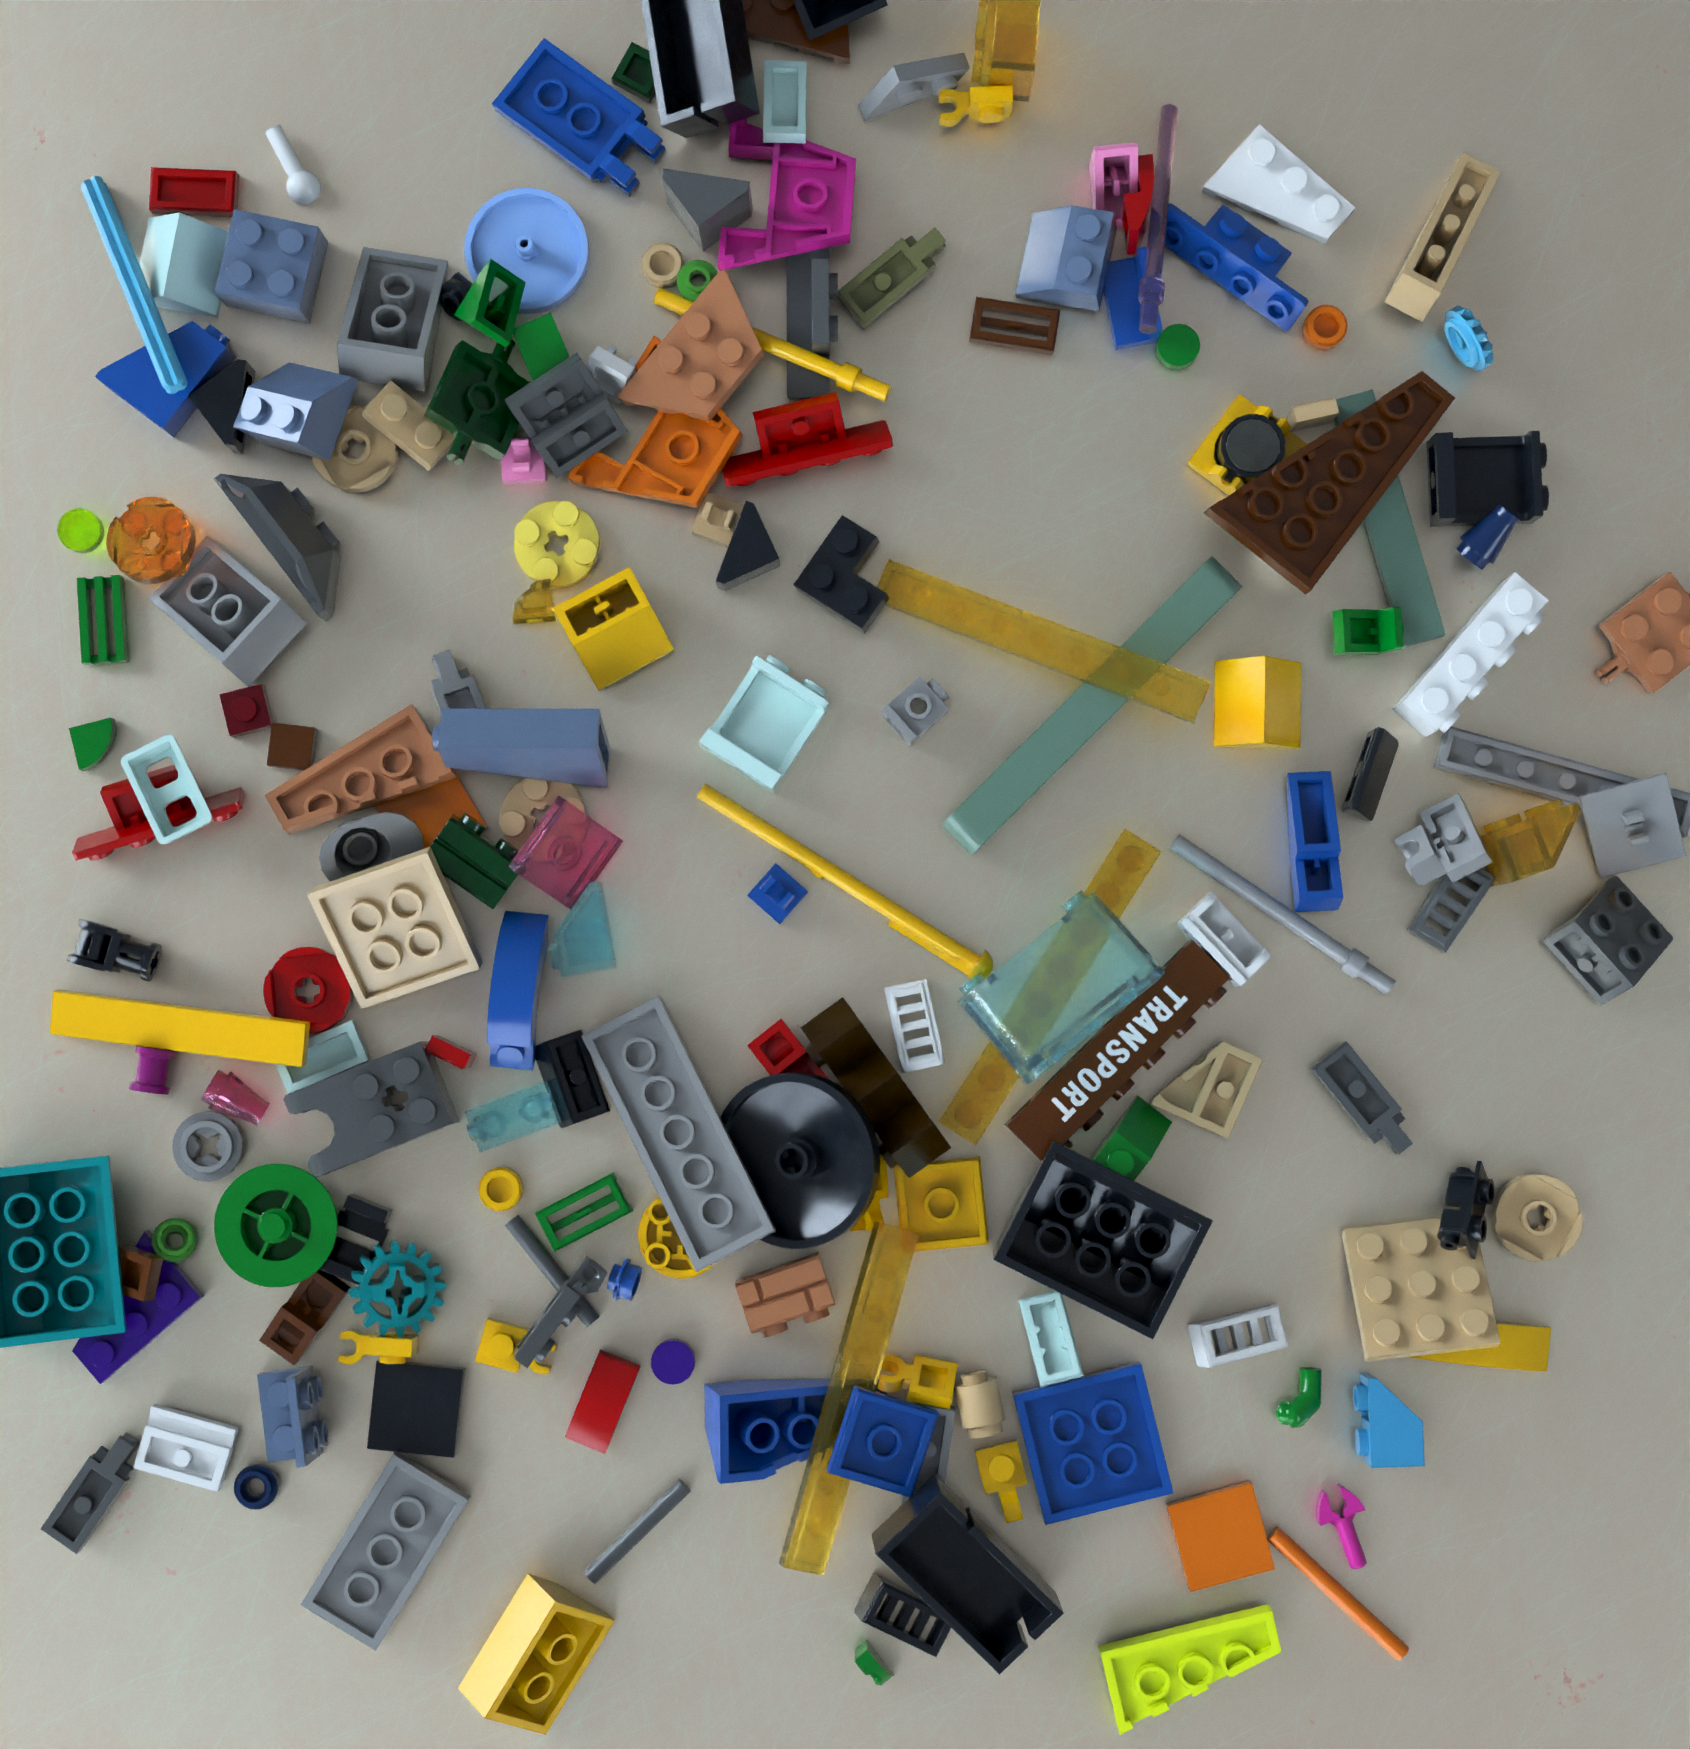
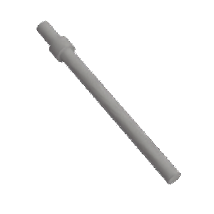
M1179 834L1171 845V850L1341 964L1340 970L1352 978L1360 977L1385 995L1394 986L1396 981L1370 964L1368 956L1356 948L1348 949Z

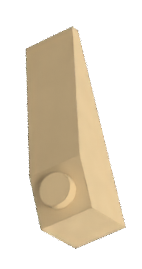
M1465 152L1462 153L1384 301L1385 303L1421 322L1424 320L1441 294L1501 171Z

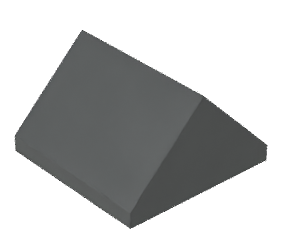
M663 169L662 180L667 203L703 252L720 240L721 226L737 228L752 217L753 206L750 181Z

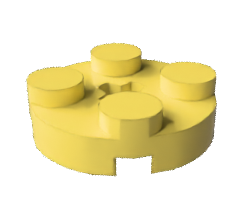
M549 501L539 504L529 510L515 526L513 545L515 557L525 574L537 583L539 582L552 588H568L585 580L594 569L601 546L599 532L591 517L572 502ZM557 534L560 538L566 536L569 540L564 545L565 553L559 556L554 550L546 552L545 548L550 543L549 537Z

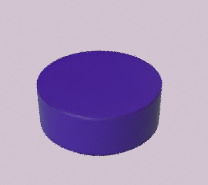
M680 1339L663 1341L656 1347L651 1357V1368L654 1375L666 1384L674 1385L684 1382L690 1377L695 1367L693 1349L689 1344Z

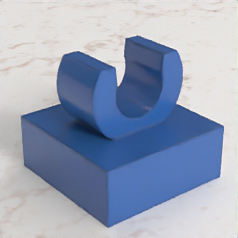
M775 863L747 896L777 923L781 924L808 894V891Z

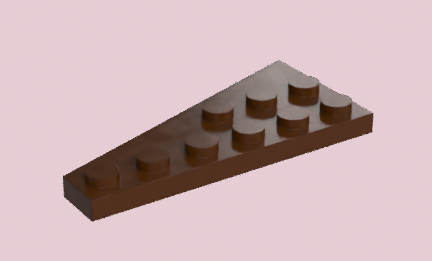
M1421 371L1362 411L1352 415L1334 429L1324 433L1285 458L1256 479L1251 480L1231 495L1209 507L1204 514L1306 595L1313 589L1454 401L1455 397Z

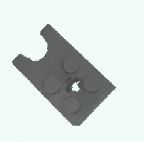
M420 1041L291 1092L284 1097L283 1100L290 1114L296 1115L311 1110H319L326 1113L334 1124L335 1135L331 1144L321 1152L312 1155L308 1160L309 1168L314 1177L329 1174L460 1122L435 1056L427 1053L425 1049L429 1041ZM395 1088L398 1092L406 1091L408 1095V1100L402 1102L405 1106L402 1110L398 1105H393L391 1101V1095H394L392 1091Z

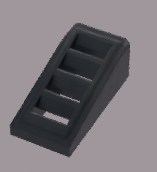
M875 1573L871 1576L854 1610V1613L862 1622L937 1657L951 1629L918 1595ZM887 1594V1596H886V1598H885V1600H884V1602H883V1604H882V1606H881V1608H880V1610H879V1612H878V1614H877L876 1612H877V1610H878V1608H879V1606H880V1604H881L883 1598H884L885 1595ZM898 1601H903L904 1603L894 1622H891L889 1619ZM915 1608H917L920 1612L910 1631L905 1628ZM930 1616L936 1617L926 1640L921 1638L920 1636Z

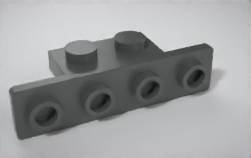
M829 248L787 256V342L830 359L829 342H838V315L829 316V299H838V273H829ZM787 361V398L789 400H805L830 394V378Z

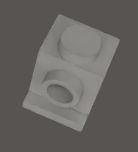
M919 677L891 703L887 704L881 710V715L910 747L948 713L949 708L944 702L949 699V696L934 679L926 683ZM916 699L923 700L927 705L926 711L922 714L913 713L910 708L912 701Z

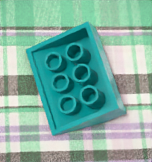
M109 1155L0 1167V1348L127 1332Z

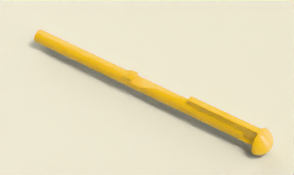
M707 784L701 788L697 795L699 800L803 864L816 877L821 880L826 878L845 892L890 919L887 925L968 975V979L974 981L983 980L991 973L993 959L987 950L984 951L982 956H979Z

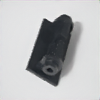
M1477 1161L1475 1173L1469 1168L1458 1167L1455 1172L1450 1174L1445 1204L1446 1206L1460 1207V1209H1443L1437 1234L1442 1248L1456 1250L1458 1246H1466L1471 1259L1476 1258L1478 1243L1484 1242L1486 1239L1487 1221L1484 1213L1486 1205H1491L1494 1199L1493 1179L1487 1177L1482 1161Z

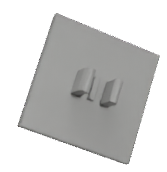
M1666 773L1579 796L1599 878L1686 856Z

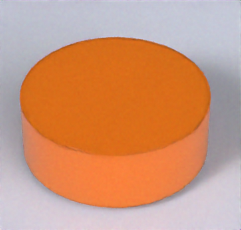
M1317 306L1309 312L1302 326L1303 337L1314 349L1321 351L1331 350L1338 346L1345 337L1348 327L1347 320L1343 312L1335 306Z

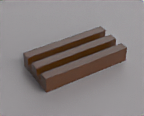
M976 297L969 342L1053 355L1060 310ZM982 311L1048 320L1050 324L1047 327L983 317ZM980 327L1036 335L1047 337V341L979 330Z

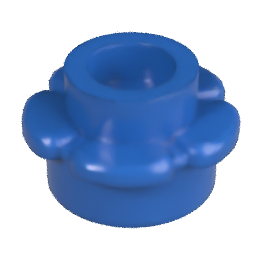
M628 1258L623 1261L622 1266L614 1264L609 1275L607 1289L613 1291V1299L616 1301L620 1298L632 1301L640 1283L642 1267L630 1264L631 1259Z

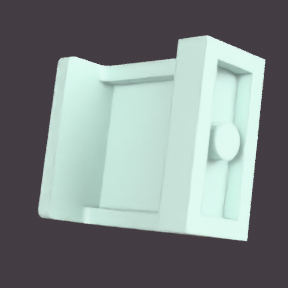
M756 655L751 662L750 670L712 728L707 729L699 743L701 747L774 793L828 710L829 702L823 698L827 692L814 682L805 678L801 684L787 675L790 668L778 659L768 655L767 659L763 660Z

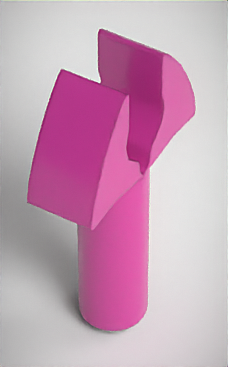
M1337 1484L1344 1502L1341 1508V1515H1339L1330 1508L1327 1494L1322 1489L1316 1505L1317 1523L1320 1526L1326 1523L1336 1526L1350 1568L1360 1569L1364 1567L1367 1561L1352 1521L1355 1513L1365 1511V1507L1348 1489Z

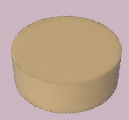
M661 242L651 245L646 249L641 259V268L645 279L656 288L665 289L677 284L678 273L684 266L681 252L669 243Z

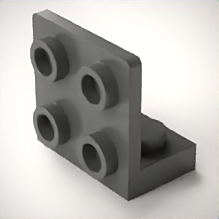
M1613 876L1601 887L1578 915L1552 930L1542 942L1600 1005H1603L1633 988L1673 941V937L1619 877Z

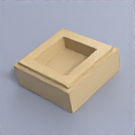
M1332 397L1294 406L1286 418L1291 427L1289 431L1293 432L1332 423L1339 414L1336 398L1333 399Z

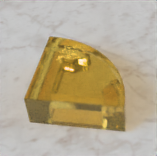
M551 578L532 583L530 589L521 594L519 598H516L513 605V624L556 621V614L553 610L555 602Z

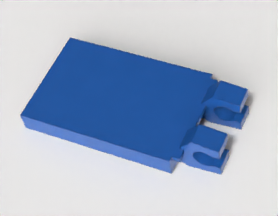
M543 38L492 103L496 112L593 183L595 180L601 183L606 177L614 186L629 196L640 183L635 177L637 175L636 172L620 160L631 144L655 163L666 150L665 146L661 144L663 142L662 138L646 127L648 122L644 120L646 116L642 108L545 38Z

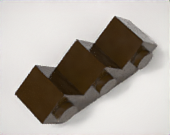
M843 997L800 1027L810 1041L804 1049L817 1067L820 1068L827 1064L843 1088L864 1109L874 1131L883 1142L879 1145L880 1154L891 1169L899 1165L907 1177L910 1178L951 1148Z

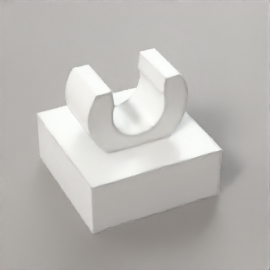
M612 345L605 350L597 346L589 357L587 368L605 396L620 405L621 402L617 395L633 377L636 358L631 356L626 362L615 355L617 347Z

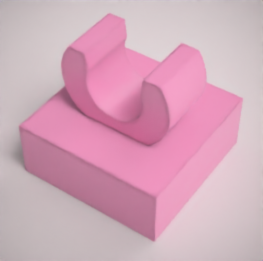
M529 437L513 438L506 455L501 458L503 483L547 482L546 463L534 447Z

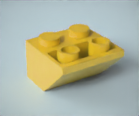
M630 567L553 607L555 614L598 691L674 651Z

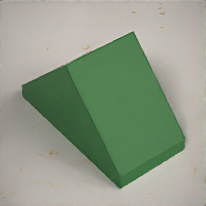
M490 259L481 270L454 316L487 338L507 347L511 343L526 282Z

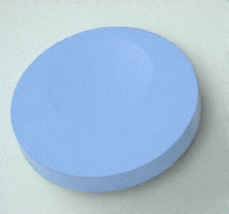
M517 188L496 195L477 211L467 229L464 255L467 269L473 282H475L481 270L490 259L526 282L518 313L535 314L561 305L576 292L587 272L589 243L581 219L566 201L545 190Z

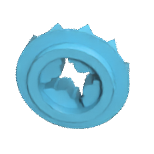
M1457 305L1445 313L1444 331L1451 349L1467 367H1471L1476 371L1484 370L1493 362V345L1487 338L1488 332L1483 330L1480 320L1475 319L1472 311L1467 308L1464 309Z

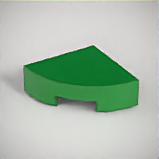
M110 717L69 728L79 770H89L102 761L116 736L115 719Z
M868 1640L855 1649V1663L865 1675L872 1676L876 1685L879 1684L881 1686L894 1676Z

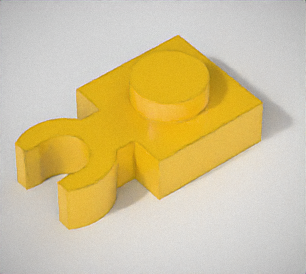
M490 1317L487 1318L475 1362L518 1373L521 1364L514 1359V1348L529 1328ZM556 1342L550 1351L555 1352L557 1350L558 1344ZM533 1360L529 1365L530 1369L538 1374H549L552 1366L538 1363L536 1360Z
M884 1355L881 1370L892 1372L895 1375L880 1374L878 1389L887 1393L897 1392L900 1389L908 1390L907 1401L950 1409L958 1363L915 1355L913 1365L905 1364L901 1358L895 1355Z

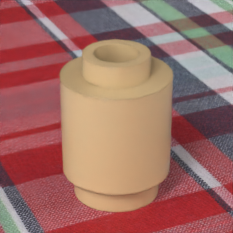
M986 1370L962 1374V1382L954 1385L962 1428L967 1429L968 1437L972 1439L1001 1433L1003 1431L1001 1422L1005 1420L997 1377H987Z

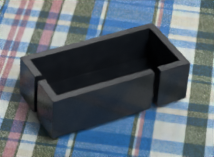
M641 0L661 127L689 138L718 128V121L727 125L760 114L742 0Z
M936 1474L931 1476L871 1534L875 1554L999 1675L1028 1648L1022 1626L1018 1623L1022 1617L1029 1636L1036 1640L1064 1614L1056 1592L969 1506L965 1509L962 1499Z

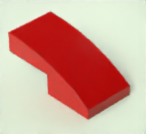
M1153 154L1138 155V192L1124 194L1121 220L1127 255L1135 254L1146 233L1154 185Z
M782 1019L747 1045L769 1075L784 1072H806L829 1079L822 1069L817 1067L804 1049V1046Z
M600 1349L565 1438L605 1454L641 1366Z

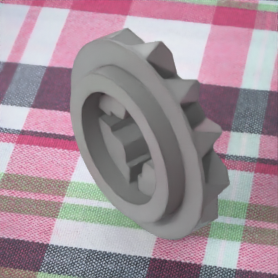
M219 1112L196 1113L184 1120L174 1135L172 1146L174 1159L178 1167L195 1180H219L233 1172L243 1156V1136L236 1127L235 1121ZM221 1134L218 1138L219 1141L215 1145L219 1156L215 1157L213 1154H207L196 1159L203 1147V1144L199 1141L201 1139L199 1136L209 1139Z

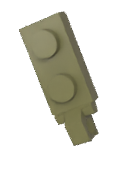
M935 227L919 241H916L912 235L905 240L901 238L839 289L838 299L862 328H866L929 275V272L936 267L932 259L946 247L945 238Z

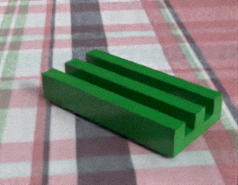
M111 575V577L96 576L92 579L85 577L77 578L81 663L84 665L129 662L124 577L121 575ZM107 587H112L115 654H109L105 591ZM91 589L95 590L98 655H94Z
M613 1172L536 1212L535 1215L554 1252L633 1212L630 1203H628L625 1193L619 1186ZM609 1185L612 1193L552 1224L550 1223L547 1216ZM617 1201L619 1209L558 1239L556 1231Z

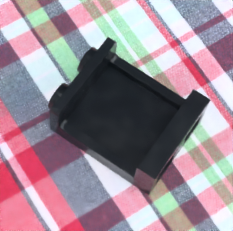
M1529 431L1524 436L1453 438V432L1435 433L1426 442L1430 527L1473 526L1494 511L1499 504H1502L1520 519L1517 524H1533L1543 516V511L1548 509L1549 491L1547 485H1542L1541 470L1546 466L1547 448L1544 442L1540 443L1539 431Z

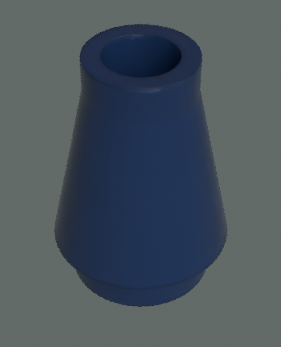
M1499 504L1494 511L1460 536L1462 542L1456 549L1471 563L1483 570L1489 562L1494 564L1514 526L1520 519L1502 504Z

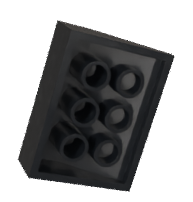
M1053 1140L993 1249V1259L1154 1339L1213 1220Z

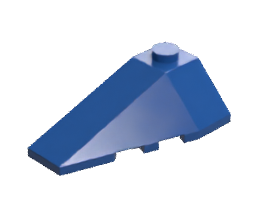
M879 1378L772 1379L705 1383V1430L718 1482L725 1484L763 1480L776 1474L777 1469L797 1460L803 1462L814 1457L813 1453L835 1444L854 1385L887 1395V1392L878 1389Z

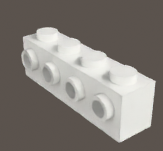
M1516 572L1504 579L1392 710L1424 737L1436 732L1438 729L1445 733L1461 715L1456 708L1465 697L1473 700L1488 684L1489 680L1484 675L1494 664L1500 668L1516 651L1517 648L1512 643L1519 634L1523 632L1529 635L1542 621L1545 615L1540 610L1548 602V599Z

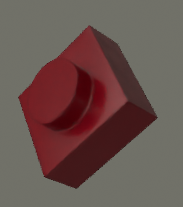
M263 684L219 694L229 736L235 738L270 729L272 723H274L266 688Z

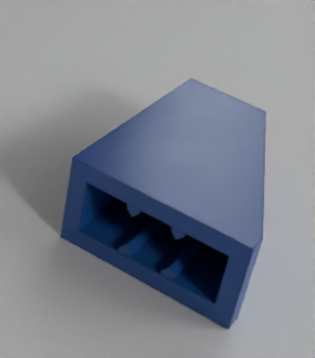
M191 321L168 333L188 382L184 390H180L175 394L166 392L161 385L146 346L101 369L95 377L108 389L174 438L197 409L189 395L232 364L237 358L227 347L230 339L210 324L204 330Z

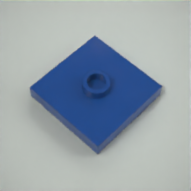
M854 1385L826 1470L833 1475L911 1497L939 1412L932 1408Z

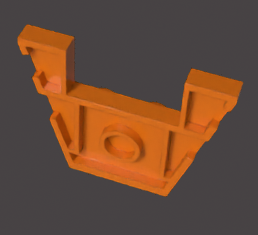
M653 336L635 365L636 372L661 343L659 338ZM721 408L711 421L690 418L684 413L669 414L657 412L625 465L598 451L572 468L567 478L579 486L699 508L743 437V434Z

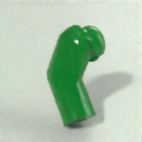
M1314 1367L1299 1368V1394L1292 1402H1281L1277 1406L1276 1417L1280 1424H1290L1291 1428L1302 1427L1320 1408L1322 1369Z

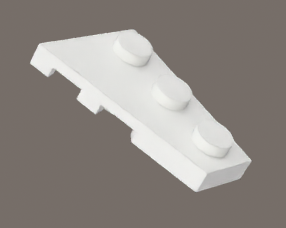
M1260 124L1207 181L1201 192L1214 198L1217 195L1237 204L1236 207L1251 213L1253 210L1274 219L1278 225L1323 244L1328 241L1355 209L1351 203Z

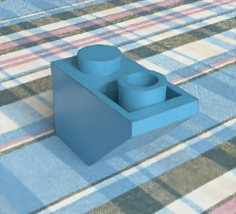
M1368 1372L1359 1373L1360 1384H1356L1353 1387L1354 1407L1356 1411H1361V1429L1355 1430L1357 1455L1363 1456V1461L1371 1468L1425 1466L1423 1421L1376 1377Z

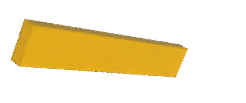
M61 989L53 991L50 1034L296 1067H303L307 1064L310 1022Z

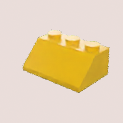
M527 1574L458 1689L485 1719L546 1735L615 1620L558 1583Z

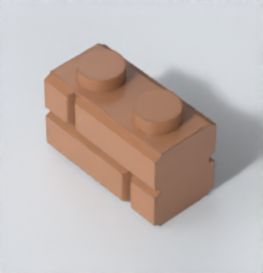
M819 1252L738 1279L735 1282L749 1329L752 1334L761 1331L763 1338L788 1330L786 1322L803 1317L805 1323L825 1318L830 1315L828 1308L835 1305V1299Z

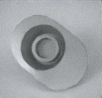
M393 812L378 813L362 819L348 820L330 833L322 844L319 856L321 870L331 882L422 850L424 847L422 832L414 821L403 814Z

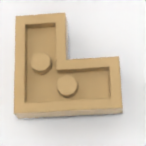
M391 380L362 412L364 419L428 471L446 454L455 439L449 430L424 416L430 402L424 408Z

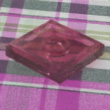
M558 795L508 867L574 911L623 840Z

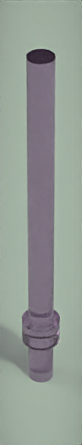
M1172 104L1163 105L1160 112L1144 278L1139 282L1138 301L1141 303L1139 330L1145 334L1156 332L1159 305L1164 301L1165 282L1161 278L1178 108Z

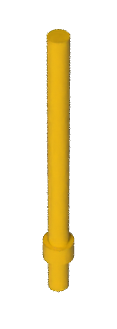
M659 288L654 297V304L682 316L694 303L663 288ZM752 327L762 350L836 381L837 387L851 393L858 390L881 401H887L892 386L863 374L862 368L848 362L841 365Z

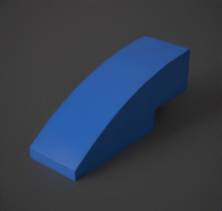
M1331 771L1288 773V838L1295 912L1338 910L1343 900L1338 858L1341 846Z

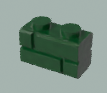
M464 813L459 818L452 814L429 847H431L445 877L491 909H494L523 869L524 863L518 859L522 853L502 838L499 839L497 844L482 834L486 827L472 816Z

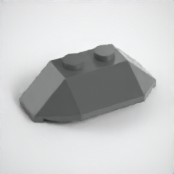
M219 474L215 477L216 483L315 613L325 622L331 619L334 613L341 556L333 546L339 543V540L324 521L316 525L309 516L308 512L313 509V506L297 487L291 492L281 481Z

